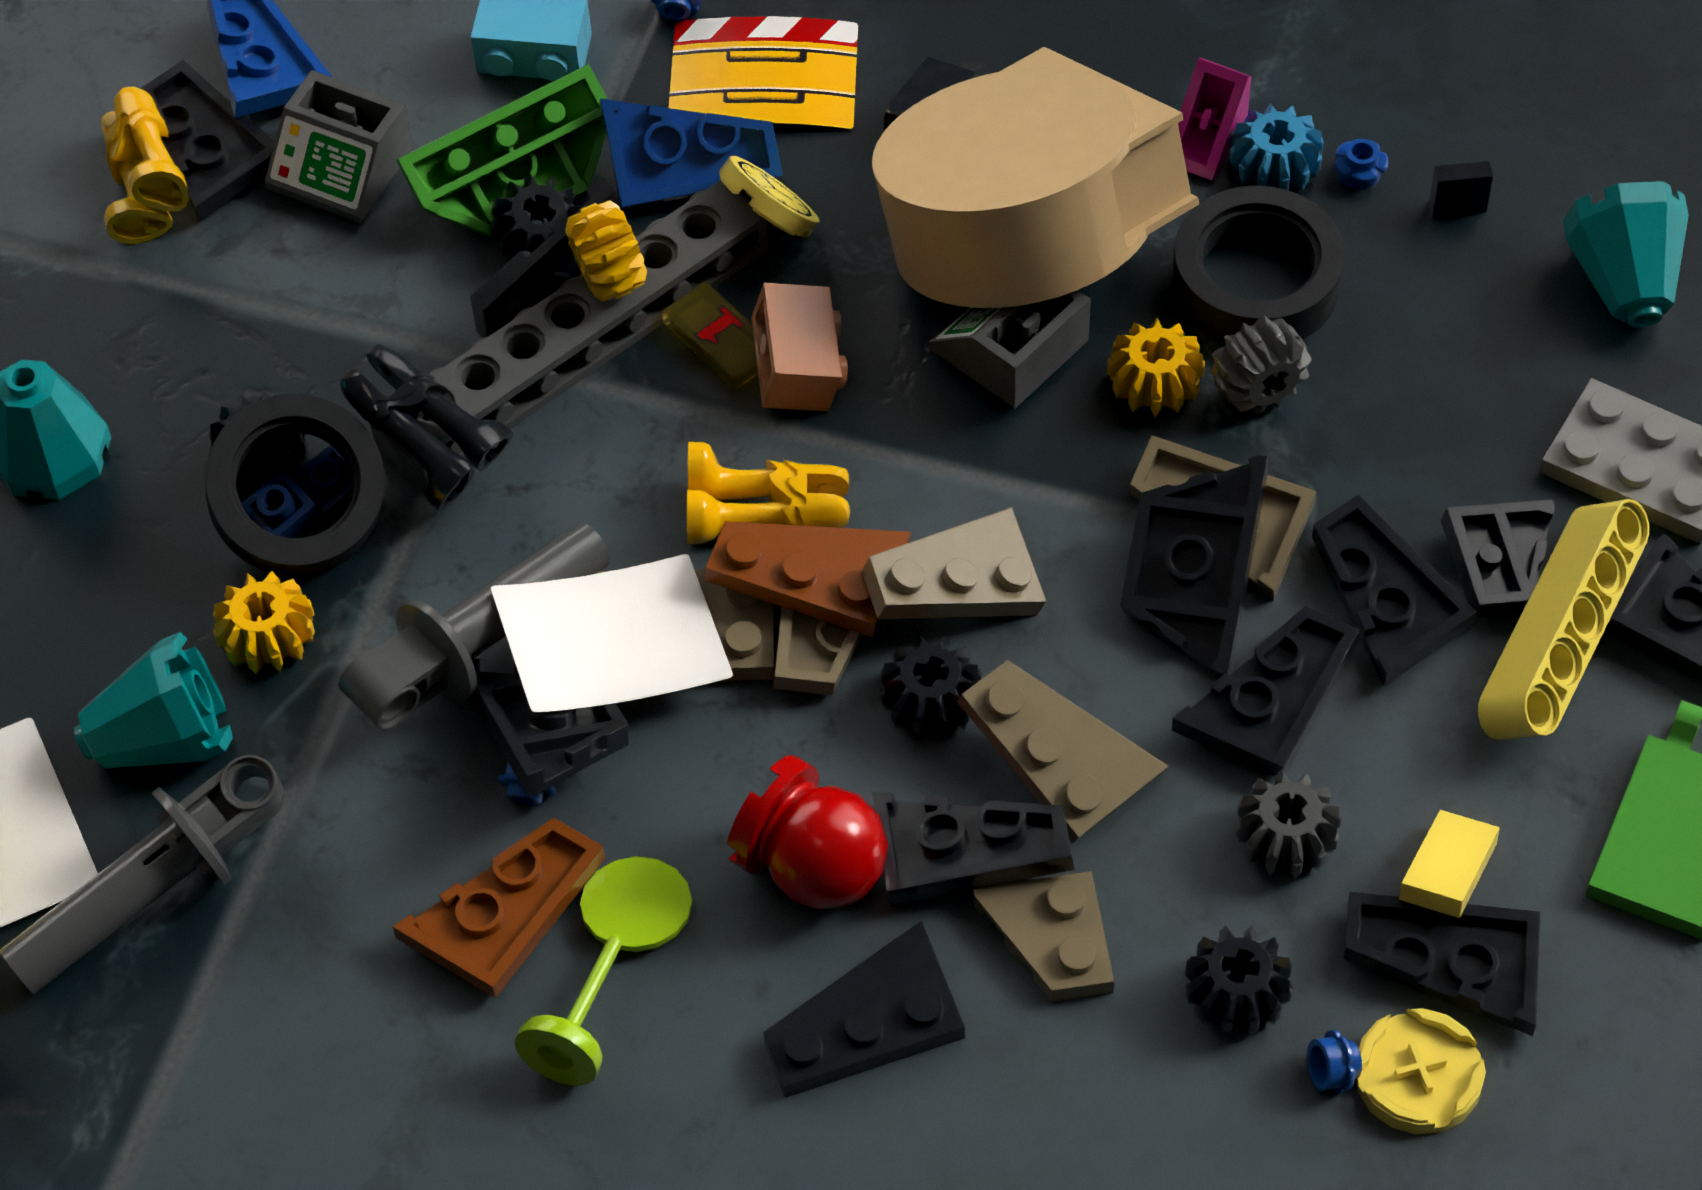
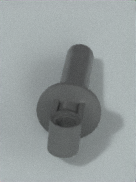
M579 522L442 615L421 601H407L396 612L398 633L373 650L366 651L356 657L346 667L339 679L338 687L340 691L383 731L399 725L411 712L439 693L455 702L467 700L475 694L477 689V676L472 659L506 636L491 587L495 585L545 582L597 574L598 571H602L610 564L609 552L604 541L591 526Z
M256 755L237 757L179 803L158 787L151 794L163 808L162 812H156V818L160 821L161 825L0 949L2 957L32 994L40 991L196 868L203 876L207 877V872L212 870L224 885L229 883L232 878L221 856L266 821L273 818L283 805L284 789L272 765L264 758ZM251 777H262L268 780L267 790L261 798L250 802L237 798L238 789L245 780Z

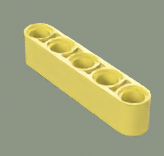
M1625 499L1582 506L1575 509L1570 516L1481 694L1478 703V717L1482 729L1490 738L1507 740L1547 736L1558 727L1647 544L1649 521L1642 505L1636 500Z

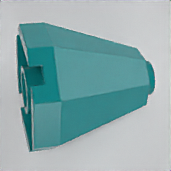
M1664 181L1614 184L1604 188L1606 199L1592 204L1590 194L1577 199L1563 219L1566 241L1609 312L1616 319L1628 322V325L1632 327H1646L1658 323L1662 319V315L1667 314L1675 302L1689 217L1685 195L1677 190L1673 196L1669 184Z
M20 360L0 372V479L12 495L29 497L27 491L41 492L44 499L60 500L99 477L104 465L102 458L104 447L108 450L112 437L107 423L85 396L43 361Z
M181 632L159 640L82 708L78 714L80 725L74 727V735L79 749L88 760L94 758L106 769L200 762L226 752L233 739L231 727L229 724L219 729L216 719L217 715L226 712L223 696L202 654L195 646L185 651L182 650L187 638Z

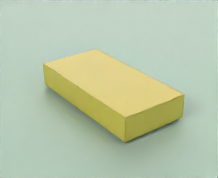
M1440 810L1401 883L1399 900L1460 918L1497 845L1500 827Z

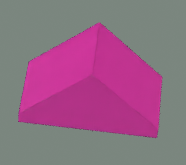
M1198 58L1180 110L1184 120L1178 123L1186 170L1188 172L1212 181L1216 179L1230 156L1232 133L1236 128V123H1243L1248 115L1252 76L1209 60Z

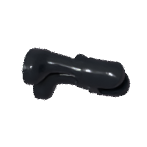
M377 344L366 354V357L376 372L395 391L387 398L373 383L354 369H350L340 380L341 391L345 399L365 421H368L374 429L384 431L395 439L421 464L427 473L425 497L437 511H443L457 499L470 483L475 468L478 471L484 470L502 453L512 439L513 432L499 421L480 420L467 413L444 396L448 389L434 381L435 377L416 368L393 349ZM425 415L428 416L457 443L465 458L443 444L415 419L422 418Z

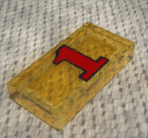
M706 281L662 311L663 323L735 390L758 374L753 325Z

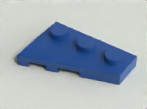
M273 0L207 1L209 17L234 118L287 104L311 70L332 77Z
M600 98L621 207L694 194L700 190L707 189L721 180L719 171L730 156L745 159L774 178L783 176L773 122Z

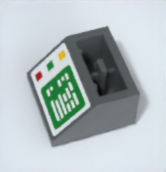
M311 70L283 108L265 178L266 188L361 223L398 171L399 166L396 160L410 153L414 148L406 104Z
M1079 290L1060 297L1021 306L1002 308L967 307L929 342V349L1015 409L1089 341L1091 299Z

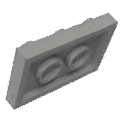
M1591 378L1543 457L1539 473L1604 502L1625 499L1636 500L1645 510L1649 522L1701 544L1702 426Z

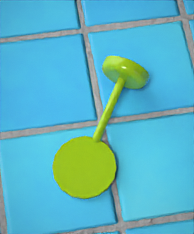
M635 856L615 860L597 870L585 884L580 901L584 925L596 940L605 945L567 1019L553 1015L531 1017L523 1023L515 1038L514 1045L518 1055L530 1068L542 1076L571 1086L587 1085L595 1080L603 1059L602 1051L598 1042L581 1025L619 950L638 952L658 948L674 939L688 923L692 908V898L688 882L676 868L658 859Z

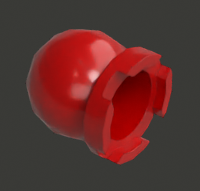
M796 755L785 756L770 768L771 772L778 777L768 787L763 796L760 797L751 791L734 819L727 839V845L735 849L736 852L729 857V860L749 874L760 873L768 867L775 885L794 902L816 909L845 908L864 898L883 874L888 841L880 815L859 794L837 786L818 788L820 776L814 766Z

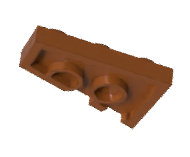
M725 521L705 567L704 581L873 637L880 619H877L862 569L869 556L909 543L911 532Z
M554 817L492 858L493 865L463 886L457 882L439 894L440 901L416 918L410 914L393 925L395 938L496 999L606 859L604 846Z

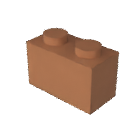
M763 283L751 316L762 408L828 412L837 389H844L848 373L846 356L839 355L837 343L841 334V315L839 311L832 308L830 287Z

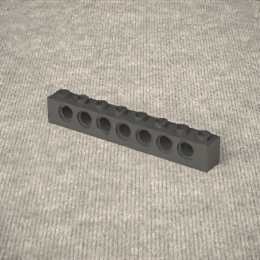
M719 180L709 188L693 194L687 203L666 217L653 221L644 232L635 237L647 269L644 285L632 290V293L618 299L614 297L602 302L594 297L581 274L577 277L569 278L560 285L557 291L533 307L523 309L511 322L489 337L477 340L464 354L443 368L431 371L429 375L435 377L434 381L448 389L444 396L464 411L480 420L499 421L510 430L768 252L767 220L752 210L753 207L749 205L750 201L741 192L738 195L736 193L733 194ZM425 415L422 418L415 419L443 444L465 458L457 443L428 416ZM371 426L373 439L380 455L417 493L426 488L427 473L421 464L395 439L384 431L376 430Z

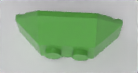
M587 64L398 158L396 162L423 211L492 238L490 225L491 221L495 219L491 214L492 204L497 197H503L504 187L508 185L509 181L523 188L524 178L531 173L537 185H545V181L553 176L556 181L555 190L557 192L572 188L573 193L577 196L589 189L606 138L600 98L607 99L590 65Z

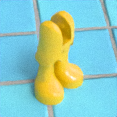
M124 87L116 94L114 99L115 111L107 112L101 117V129L105 141L106 159L111 169L112 178L116 183L125 186L127 197L114 201L107 207L104 221L108 235L115 241L123 244H139L151 241L165 234L172 227L173 223L169 211H180L185 208L189 197L185 177L172 161L161 140L162 136L168 138V129L152 96L145 90L137 87Z
M688 442L687 544H702L717 538L725 521L843 528L848 524L850 517L849 503L843 498L850 488L848 471L846 468L833 465L802 464L783 460V462L766 460V469H730L719 465L710 444ZM769 497V502L767 503L721 502L727 500Z

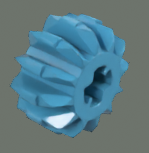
M1271 103L1264 114L1249 110L1244 122L1236 123V128L1232 133V147L1230 149L1232 170L1239 172L1238 176L1240 177L1241 185L1257 183V186H1269L1289 190L1290 186L1304 191L1306 184L1309 183V178L1317 177V172L1320 170L1322 162L1321 154L1324 143L1321 137L1322 131L1314 129L1315 125L1313 124L1312 115L1296 117L1293 105L1285 112L1276 111Z

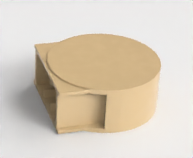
M1042 47L999 72L954 84L924 98L903 112L888 126L879 138L872 157V169L899 273L910 287L926 297L946 304L971 308H1002L1042 302L1074 292L1100 280L1129 260L1139 250L1150 233L1199 205L1198 197L1191 194L1179 133L1178 123L1184 120L1182 112L1046 47Z

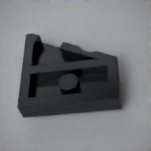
M1553 499L1446 508L1441 524L1467 602L1477 611L1476 618L1522 614L1540 578L1538 574L1546 553L1548 526L1555 510Z

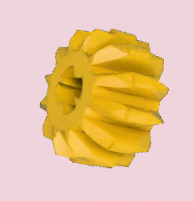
M611 200L598 205L594 203L580 209L579 213L568 217L565 229L569 239L568 243L579 266L581 275L584 277L594 297L602 302L614 297L618 299L632 293V290L644 285L647 276L644 258L632 232L631 225L628 224L624 212L620 210L618 205Z
M1158 318L1155 319L1151 328L1148 329L1134 322L1129 330V335H1117L1116 341L1113 343L1111 358H1108L1107 374L1110 376V381L1113 382L1112 390L1115 393V398H1128V404L1132 412L1142 406L1150 407L1155 418L1163 406H1167L1179 413L1184 400H1195L1200 389L1201 377H1204L1205 360H1203V354L1199 353L1200 345L1197 342V336H1183L1184 331L1180 323L1170 329L1162 328Z
M271 571L263 582H256L247 573L245 586L241 589L226 585V592L224 594L226 601L214 604L213 616L216 623L214 624L215 629L213 633L217 645L221 646L222 650H225L228 660L234 666L247 662L249 669L257 674L265 663H271L274 668L281 672L285 657L288 656L302 660V653L304 652L302 644L314 641L315 630L312 623L314 610L310 599H307L306 595H302L300 586L296 584L294 579L280 583L279 577Z

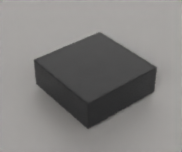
M1490 161L1435 166L1429 197L1432 217L1487 212L1493 181Z

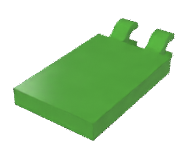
M1682 700L1667 740L1665 741L1648 734L1585 896L1702 940V754L1691 750L1702 719V707Z

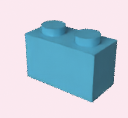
M480 0L471 34L476 72L495 76H517L555 81L585 66L592 36L588 0Z

